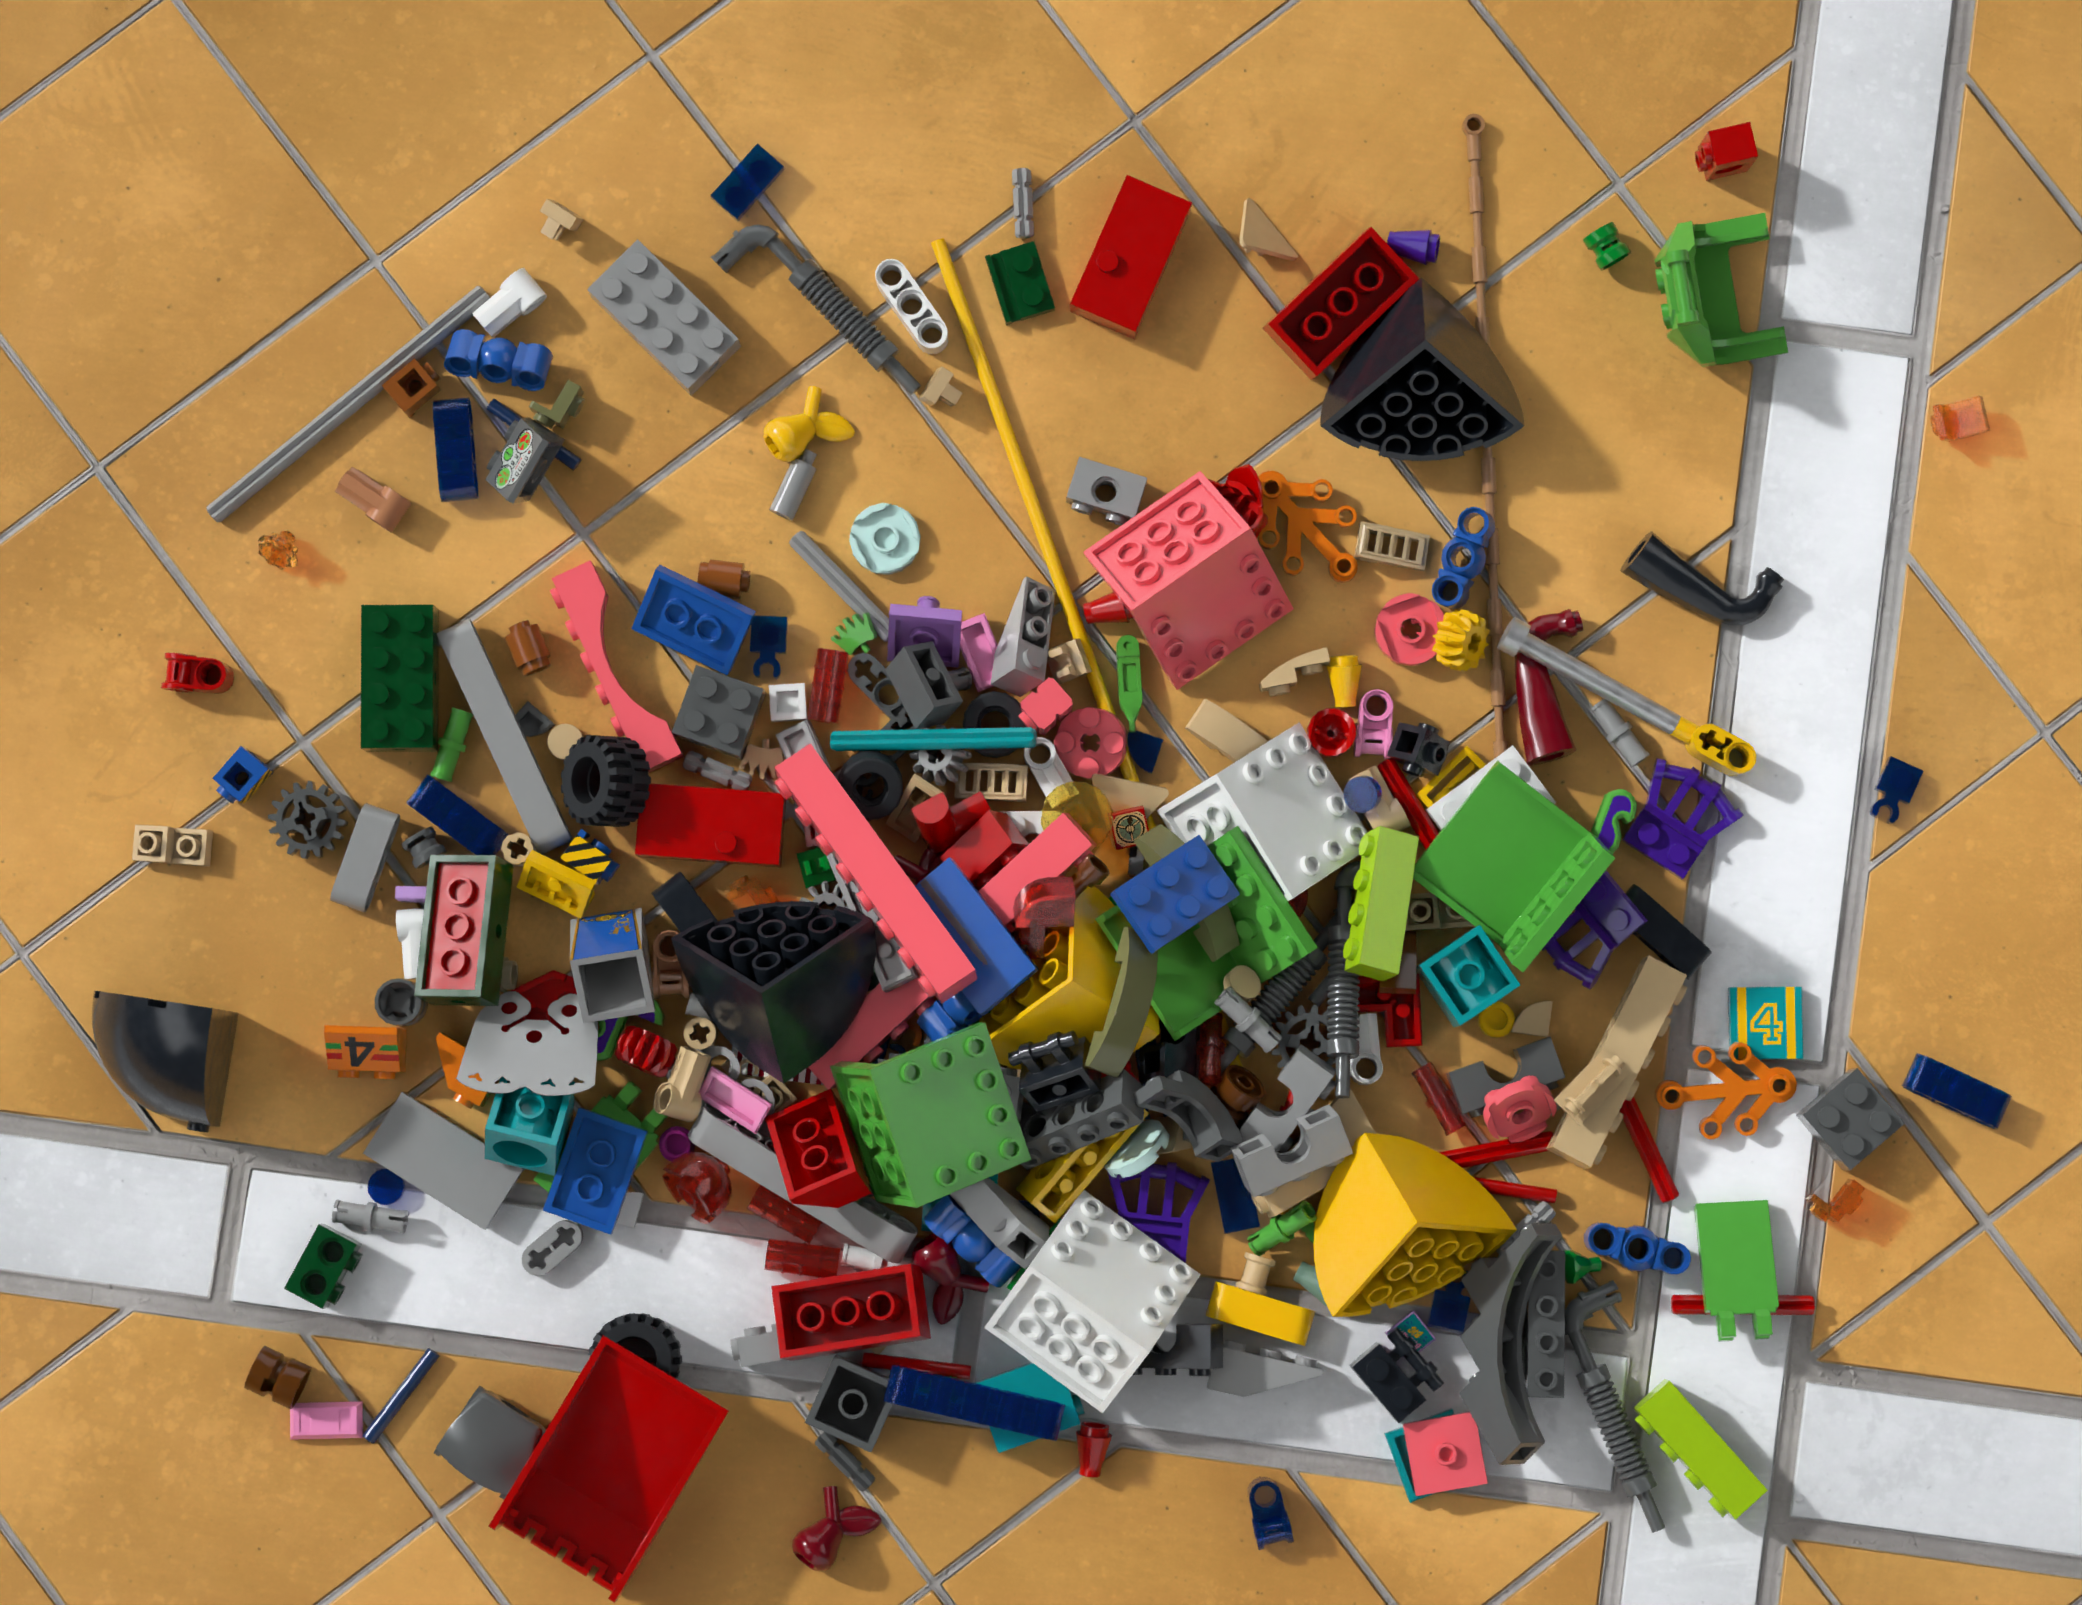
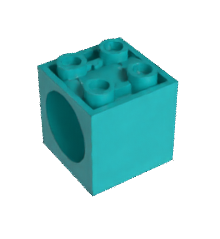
M1480 925L1472 928L1416 967V973L1419 974L1420 979L1453 1028L1461 1026L1520 986V983Z
M504 1077L500 1078L499 1083H510V1081H507L506 1079H504ZM551 1079L541 1083V1085L550 1084L551 1086H555ZM572 1081L569 1085H574L575 1082ZM526 1087L519 1088L510 1093H496L485 1127V1159L555 1176L574 1112L575 1094L545 1096L536 1094Z

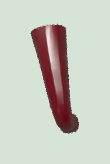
M1567 609L1560 613L1538 616L1528 623L1531 625L1529 633L1545 642L1554 635H1564L1572 638L1577 635V632L1583 631V624L1578 610L1571 612V609ZM1517 652L1515 655L1516 692L1527 764L1529 766L1539 765L1573 754L1576 751V747L1563 716L1547 667Z

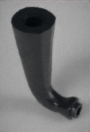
M1653 531L1649 532L1639 542L1620 570L1654 592L1705 617L1728 625H1746L1762 617L1770 607L1774 596L1782 589L1781 583L1784 581L1783 577L1777 572L1766 567L1763 572H1759L1756 576L1753 592L1746 598L1735 599L1688 563Z

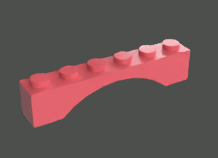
M589 560L551 578L555 585V588L550 590L558 609L565 607L570 617V620L565 622L573 641L580 639L586 651L580 654L588 673L595 671L601 683L595 686L604 706L609 703L611 704L616 715L610 718L618 737L626 736L639 744V749H643L646 754L645 760L649 762V773L683 758L684 755L675 736L672 734L670 725L665 720L650 714L635 703L623 690L612 671L606 654L604 640V618L609 596L594 564Z

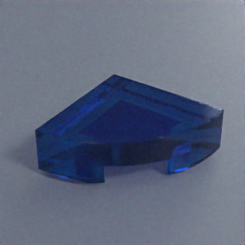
M1129 731L1128 748L1133 760L1142 770L1152 774L1163 739L1139 731L1134 733Z

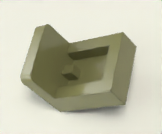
M568 380L551 410L532 401L529 408L535 413L533 419L549 429H552L554 424L563 429L570 416L575 418L584 405L585 399L582 398L584 391L581 386Z

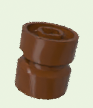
M1229 1065L1217 1079L1215 1086L1210 1089L1228 1110L1238 1129L1248 1117V1110L1254 1109L1265 1096L1264 1086L1258 1077L1251 1071L1238 1065Z
M264 1346L249 1371L244 1388L263 1397L271 1394L272 1401L292 1409L306 1386L312 1367L295 1359L286 1362L284 1354Z

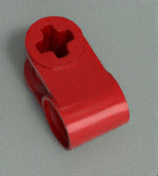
M165 653V659L168 660L166 680L161 683V689L186 693L221 694L228 691L233 685L234 673L232 669L217 659L181 653ZM215 667H219L222 675L218 683L209 685L207 681L208 672Z

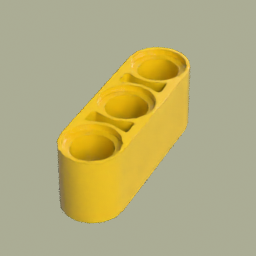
M1215 1281L1205 1316L1306 1346L1316 1311Z

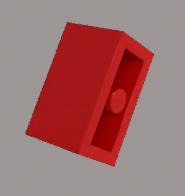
M989 810L940 859L944 862L949 857L953 858L979 891L1027 847L1029 843L1007 813Z

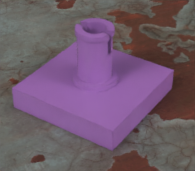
M932 596L920 597L917 601V606L890 604L887 661L892 662L904 646L933 641L946 667L958 668L962 610L939 608L940 602Z

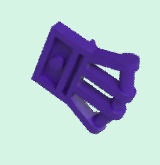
M1656 758L1647 802L1622 841L1682 880L1706 846L1708 840L1740 819L1744 814L1739 808L1735 809L1721 790L1722 785L1716 781L1709 782L1699 775L1700 771L1692 767L1689 769L1666 764V760ZM1662 778L1682 781L1665 809L1659 808L1657 801ZM1690 787H1693L1702 793L1703 796L1684 824L1672 815ZM1712 801L1724 818L1702 834H1699L1693 829Z
M1606 870L1576 906V911L1564 921L1542 949V951L1546 950L1555 960L1553 965L1558 971L1562 969L1583 981L1582 986L1589 990L1598 981L1613 950L1647 922V919ZM1583 919L1591 931L1566 952L1557 940ZM1598 938L1603 943L1590 969L1574 961L1578 955Z
M1168 1162L1167 1165L1152 1164L1144 1171L1122 1178L1120 1174L1116 1178L1112 1177L1107 1171L1118 1215L1185 1263L1190 1218L1210 1179L1203 1175L1199 1178L1178 1167L1175 1162ZM1140 1178L1137 1213L1128 1212L1120 1183ZM1150 1178L1166 1180L1162 1216L1146 1214ZM1175 1181L1193 1190V1194L1180 1218L1171 1217Z

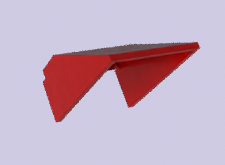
M603 1335L488 1527L496 1530L503 1525L504 1528L525 1539L531 1528L537 1530L530 1543L556 1558L562 1546L565 1547L568 1551L561 1562L585 1577L593 1565L598 1567L599 1570L592 1581L612 1592L608 1599L615 1603L621 1597L652 1546L729 1410Z

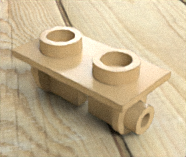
M1602 1049L1554 1101L1580 1126L1629 1076V1073L1623 1068L1624 1062L1616 1055L1612 1057L1605 1049Z

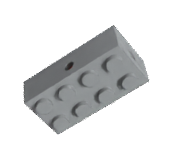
M638 239L587 289L591 298L691 396L741 347L739 339Z

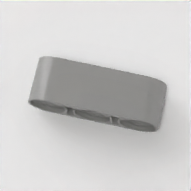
M368 803L363 805L330 896L332 902L364 913L367 911L400 822L399 814Z

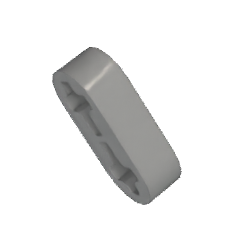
M562 1220L554 1224L525 1249L521 1258L524 1269L529 1274L535 1276L545 1275L582 1244V1228L571 1220ZM561 1227L566 1230L573 1228L576 1232L572 1236L575 1242L572 1245L566 1242L556 1248L553 1243L561 1236L558 1230ZM549 1247L552 1253L544 1259L546 1267L536 1266L533 1268L530 1265V1262L533 1260L531 1252L535 1250L537 1253H541Z

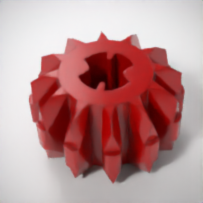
M627 1026L618 1039L615 1056L618 1060L632 1068L662 1078L666 1077L668 1071L672 1069L678 1049L675 1044L659 1035L640 1027Z

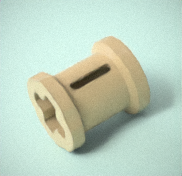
M519 832L508 835L501 847L504 858L511 864L519 867L524 866L526 858L532 850L537 852L531 838ZM524 840V847L528 849L525 856L519 854L517 859H514L516 853L511 850L513 844L520 845Z
M701 1017L689 1021L684 1029L685 1041L690 1047L698 1050L714 1046L719 1035L715 1024ZM697 1025L704 1029H710V1033L706 1035L707 1042L704 1044L700 1040H693L692 1035L697 1033L695 1028Z
M1245 1252L1244 1257L1247 1261L1241 1281H1237L1235 1287L1266 1296L1267 1290L1265 1285L1270 1268L1275 1266L1276 1261Z

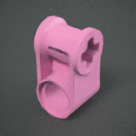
M1371 690L1360 699L1356 737L1354 740V757H1360L1361 754L1383 755L1384 759H1390L1387 754L1393 739V700L1383 690ZM1377 696L1384 701L1385 711L1381 716H1374L1368 712L1366 703L1370 697ZM1365 740L1380 741L1381 744L1367 743Z

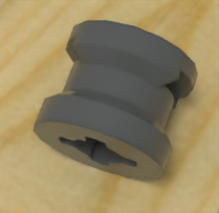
M432 826L414 834L401 844L404 850L410 852L413 856L412 863L415 869L428 865L430 855H444L447 852L444 845L438 844L435 839L436 832Z

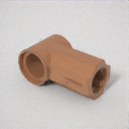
M354 467L345 472L335 490L337 494L366 512L365 515L391 533L412 504L386 485L382 487L373 481L372 478Z

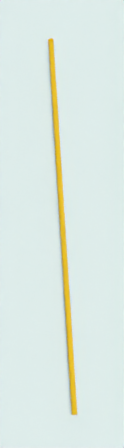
M945 239L935 240L931 243L1072 637L1073 639L1080 638L1092 672L1086 675L1097 706L1116 715ZM1126 744V756L1119 766L1121 773L1126 780L1140 782ZM1152 814L1147 818L1149 831L1156 827ZM1221 1010L1213 1015L1210 1020L1223 1051L1227 1044L1222 1040V1036L1229 1027ZM1239 1055L1236 1056L1230 1065L1243 1067ZM1293 1206L1280 1214H1285L1289 1210L1293 1209Z

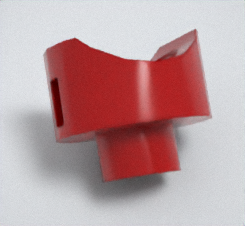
M1326 708L1318 711L1311 718L1307 727V736L1311 746L1321 756L1337 757L1344 754L1352 746L1356 737V725L1346 712L1335 708Z

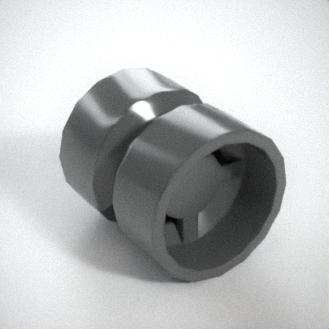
M401 978L391 979L383 983L377 990L374 999L375 1009L379 1017L386 1023L401 1027L412 1026L420 1022L426 1014L428 1003L414 996L416 983Z

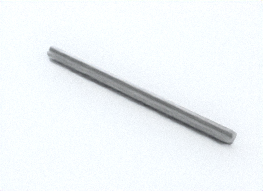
M476 286L209 504L206 509L210 516L216 522H222L384 389L382 385L414 358L419 361L473 316L472 313L490 299L486 291L481 286Z

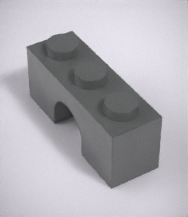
M1551 1037L1513 1049L1518 1068L1515 1076L1506 1083H1499L1491 1079L1483 1061L1445 1073L1459 1113L1469 1112L1471 1118L1483 1115L1486 1106L1484 1098L1488 1092L1520 1081L1525 1076L1537 1077L1539 1082L1546 1085L1550 1090L1558 1088L1557 1080L1565 1078Z

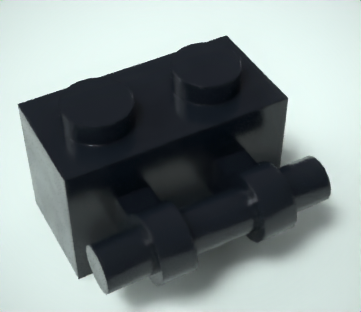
M1075 1031L1064 1034L1056 1032L1048 1035L1047 1040L1035 1044L1030 1041L1021 1044L1018 1050L1008 1053V1060L1012 1066L1021 1064L1019 1091L1036 1112L1100 1091L1102 1073L1085 1066L1091 1045L1086 1036L1078 1039Z
M1396 1327L1387 1335L1388 1339L1395 1346L1391 1351L1387 1353L1376 1342L1349 1366L1397 1423H1400L1426 1401L1425 1397L1417 1389L1421 1383L1425 1381L1430 1389L1435 1392L1444 1384V1381L1436 1373L1437 1367L1431 1361L1427 1362L1415 1348L1416 1342L1410 1336L1406 1337ZM1403 1356L1416 1371L1409 1378L1395 1363Z

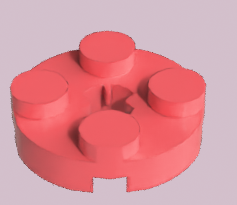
M1407 593L1394 597L1386 603L1376 619L1374 631L1378 647L1393 663L1399 665L1415 666L1431 660L1437 654L1432 651L1436 643L1433 635L1437 634L1438 631L1437 622L1443 621L1444 614L1442 610L1432 600L1430 601L1418 594ZM1410 620L1412 625L1419 624L1421 632H1416L1419 637L1410 639L1408 635L1403 636L1401 628H1405L1402 623Z
M1085 707L1073 711L1064 718L1054 738V746L1062 763L1069 772L1076 776L1091 779L1095 773L1109 775L1122 764L1127 751V734L1120 719L1112 712L1100 708ZM1097 734L1100 738V741L1096 742L1100 744L1099 749L1096 752L1092 749L1086 751L1083 747V744H1085L1083 742L1084 737Z
M1525 1076L1520 1081L1488 1092L1484 1098L1486 1106L1483 1111V1118L1490 1134L1494 1138L1500 1140L1499 1136L1508 1137L1510 1142H1521L1537 1136L1548 1127L1546 1120L1550 1117L1551 1113L1554 1118L1557 1105L1550 1089L1546 1085L1540 1083L1535 1076ZM1518 1110H1524L1523 1112L1516 1114Z

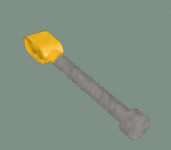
M1514 617L1501 636L1497 646L1499 650L1512 657L1517 652H1520L1685 743V748L1692 757L1728 776L1739 775L1748 772L1755 765L1756 752L1746 741L1714 724L1696 725L1530 634L1531 625ZM1706 734L1708 735L1706 741L1713 746L1703 749V741L1699 737ZM1724 744V746L1720 749L1716 748L1717 746ZM1732 749H1736L1742 754L1743 763L1740 768L1733 766L1729 760V754Z

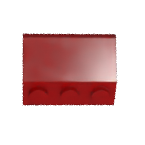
M831 1088L766 1117L788 1197L792 1204L840 1208L872 1194L845 1109Z

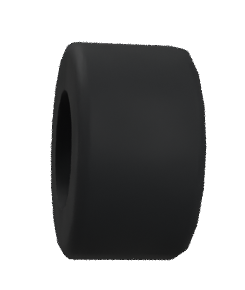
M993 691L981 694L971 701L964 713L963 729L981 728L983 717L992 711L1003 713L1008 718L1009 728L1026 727L1018 717L1022 713L1020 703L1007 693ZM1018 748L973 750L986 757L999 758L1010 755Z
M863 751L852 756L842 766L838 776V782L866 820H878L890 815L899 805L903 795L902 775L897 764L887 755L877 751ZM873 772L883 778L885 787L878 797L865 798L858 793L856 784L863 774Z

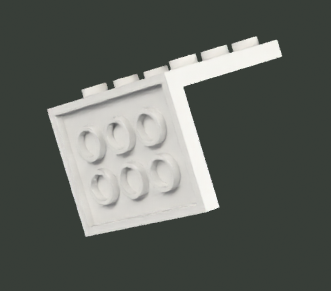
M1300 722L1156 810L1166 827L1184 843L1200 835L1208 846L1228 831L1239 826L1287 901L1295 898L1358 856L1360 841L1365 833H1367L1320 754L1311 746L1307 733Z
M1083 1190L984 1328L1103 1413L1150 1353L1201 1274Z

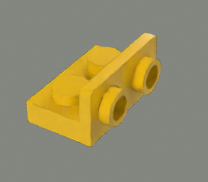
M532 850L526 858L517 888L581 919L594 899L595 892L593 890L597 881Z

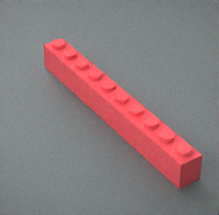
M1062 813L978 892L1009 932L1012 933L1015 930L1012 924L1021 915L1025 919L1030 917L1042 905L1038 900L1047 891L1051 894L1057 892L1068 881L1065 875L1074 866L1079 870L1078 865L1088 854L1094 855L1091 851L1097 844L1069 813ZM917 970L918 978L889 992H884L879 983L866 995L856 1017L843 1036L825 1055L808 1067L828 1090L837 1087L830 1068L831 1065L841 1061L872 1063L884 1052L880 1047L890 1037L894 1041L897 1040L910 1028L907 1021L916 1013L920 1016L927 1008L934 1004V996L929 998L918 983L921 975Z

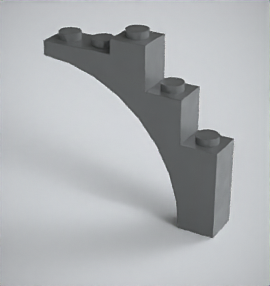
M1531 1223L1525 1226L1520 1231V1236L1511 1246L1503 1249L1498 1257H1482L1472 1263L1471 1270L1461 1279L1480 1315L1471 1320L1470 1327L1460 1336L1479 1372L1469 1379L1470 1383L1459 1394L1499 1465L1525 1464L1545 1443L1533 1416L1526 1392L1522 1365V1332L1526 1306L1534 1280L1545 1258L1562 1237L1556 1224Z

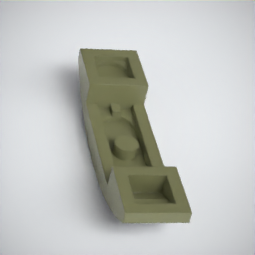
M1162 824L1134 840L1149 866H1152L1185 844L1177 835ZM1227 904L1199 922L1200 928L1193 932L1212 962L1240 945L1236 926Z
M1124 927L1114 962L1121 964L1105 1025L1103 1031H1094L1085 1063L1086 1067L1114 1078H1118L1126 1066L1139 1040L1150 1009L1157 974L1158 950L1151 954L1135 930L1130 927Z

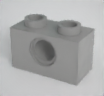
M1079 457L1067 493L1066 502L1072 504L1071 509L1076 512L1091 515L1092 511L1105 514L1106 521L1123 525L1137 515L1147 484V477ZM1102 485H1109L1115 490L1116 496L1109 502L1100 501L1095 494L1097 488Z

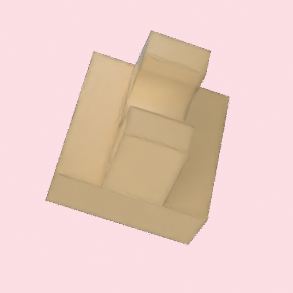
M546 199L540 212L547 215L548 218L540 232L550 239L558 241L566 228L577 231L584 219L555 200Z
M944 367L936 369L918 399L929 406L935 405L939 399L952 407L956 405L963 393L949 384L954 374Z
M1080 638L1048 649L1047 662L1053 678L1058 684L1092 672Z

